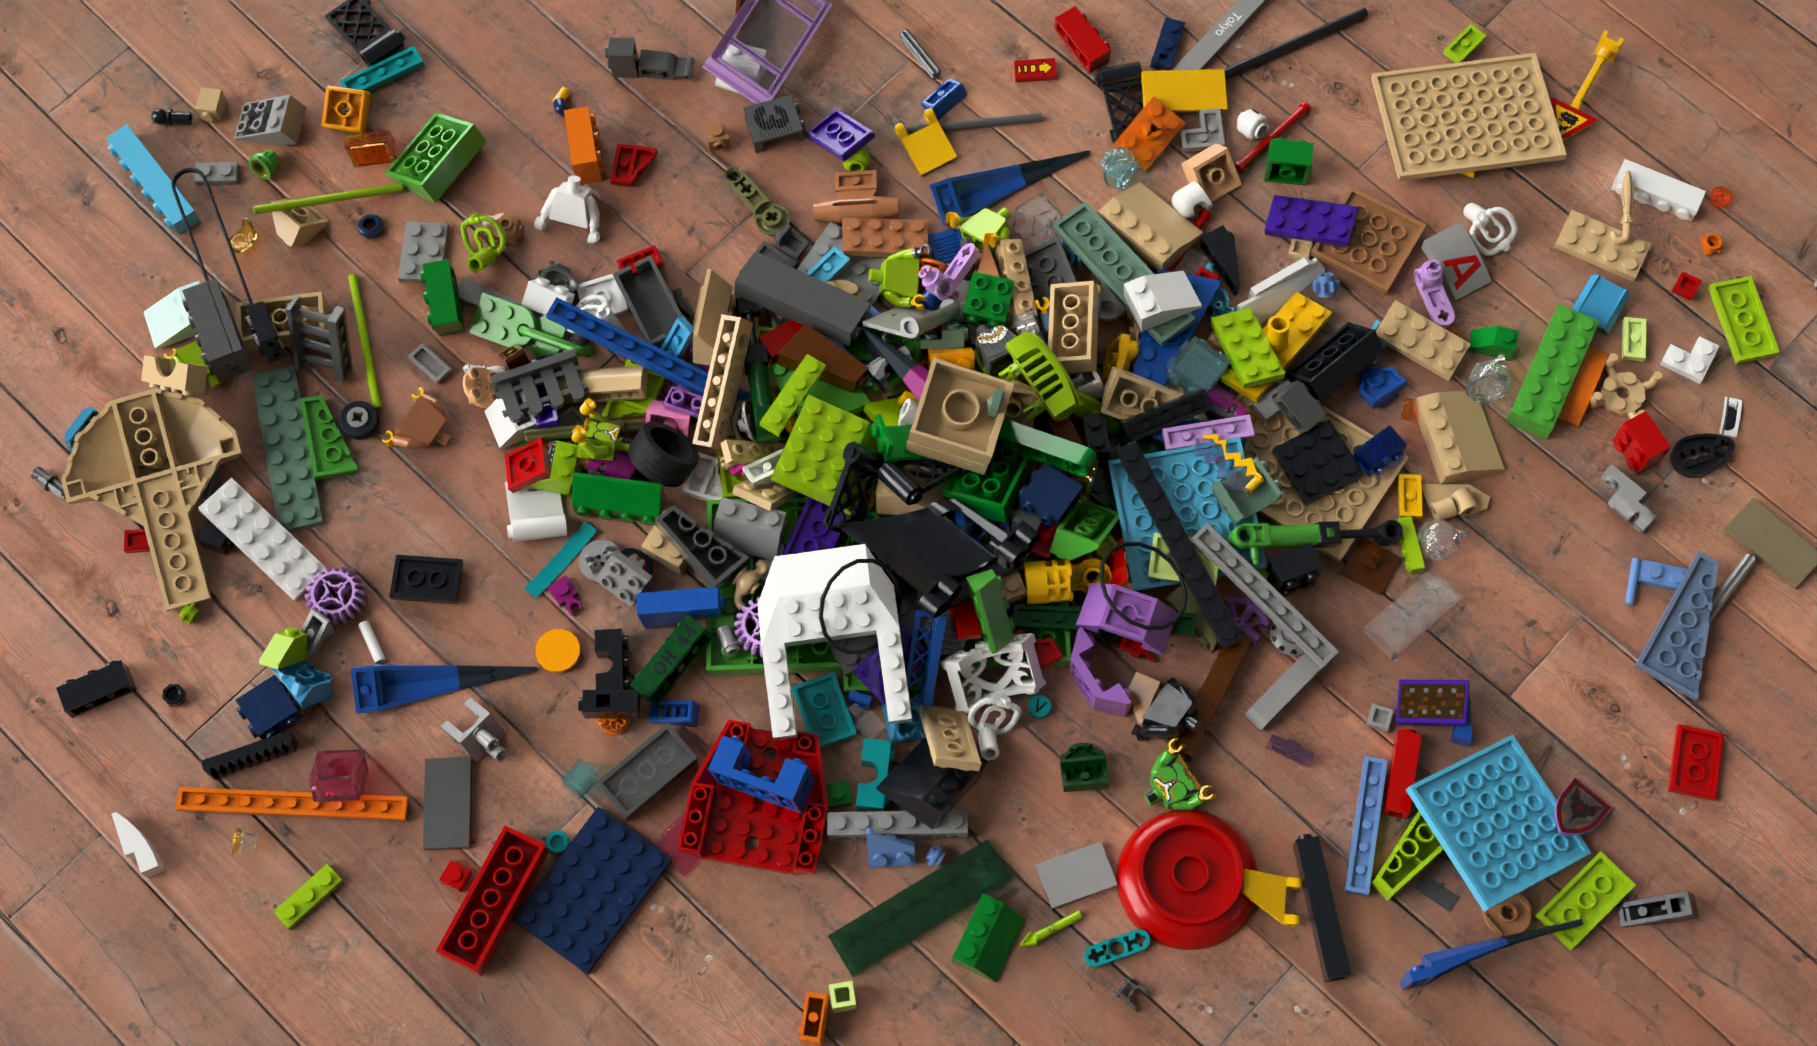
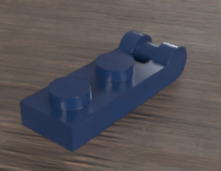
M1165 17L1150 67H1161L1164 70H1171L1185 22Z

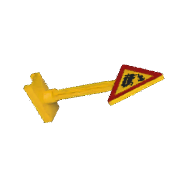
M1605 30L1594 52L1597 60L1571 105L1553 97L1550 98L1562 141L1596 122V118L1580 111L1579 107L1604 63L1608 61L1613 63L1623 43V38L1620 37L1618 42L1607 38L1608 31Z

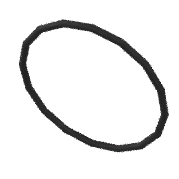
M1123 542L1109 549L1101 561L1099 581L1103 595L1113 611L1129 624L1145 630H1163L1178 622L1186 609L1187 589L1183 575L1172 559L1158 548L1142 542ZM1124 546H1140L1156 552L1169 562L1178 575L1183 590L1182 608L1175 619L1164 625L1147 626L1131 620L1117 609L1107 594L1103 579L1105 563L1113 552Z
M856 559L842 566L828 580L820 598L819 621L822 633L833 648L846 654H864L878 647V642L865 649L847 650L836 645L826 631L823 619L824 601L831 584L845 569L858 563H874L884 568L894 580L898 596V618L900 615L902 594L898 578L888 565L876 559Z

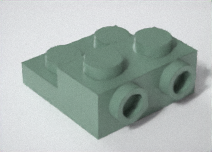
M958 320L947 322L941 325V333H937V330L932 329L920 335L921 349L964 347V341H968L967 325L959 323Z

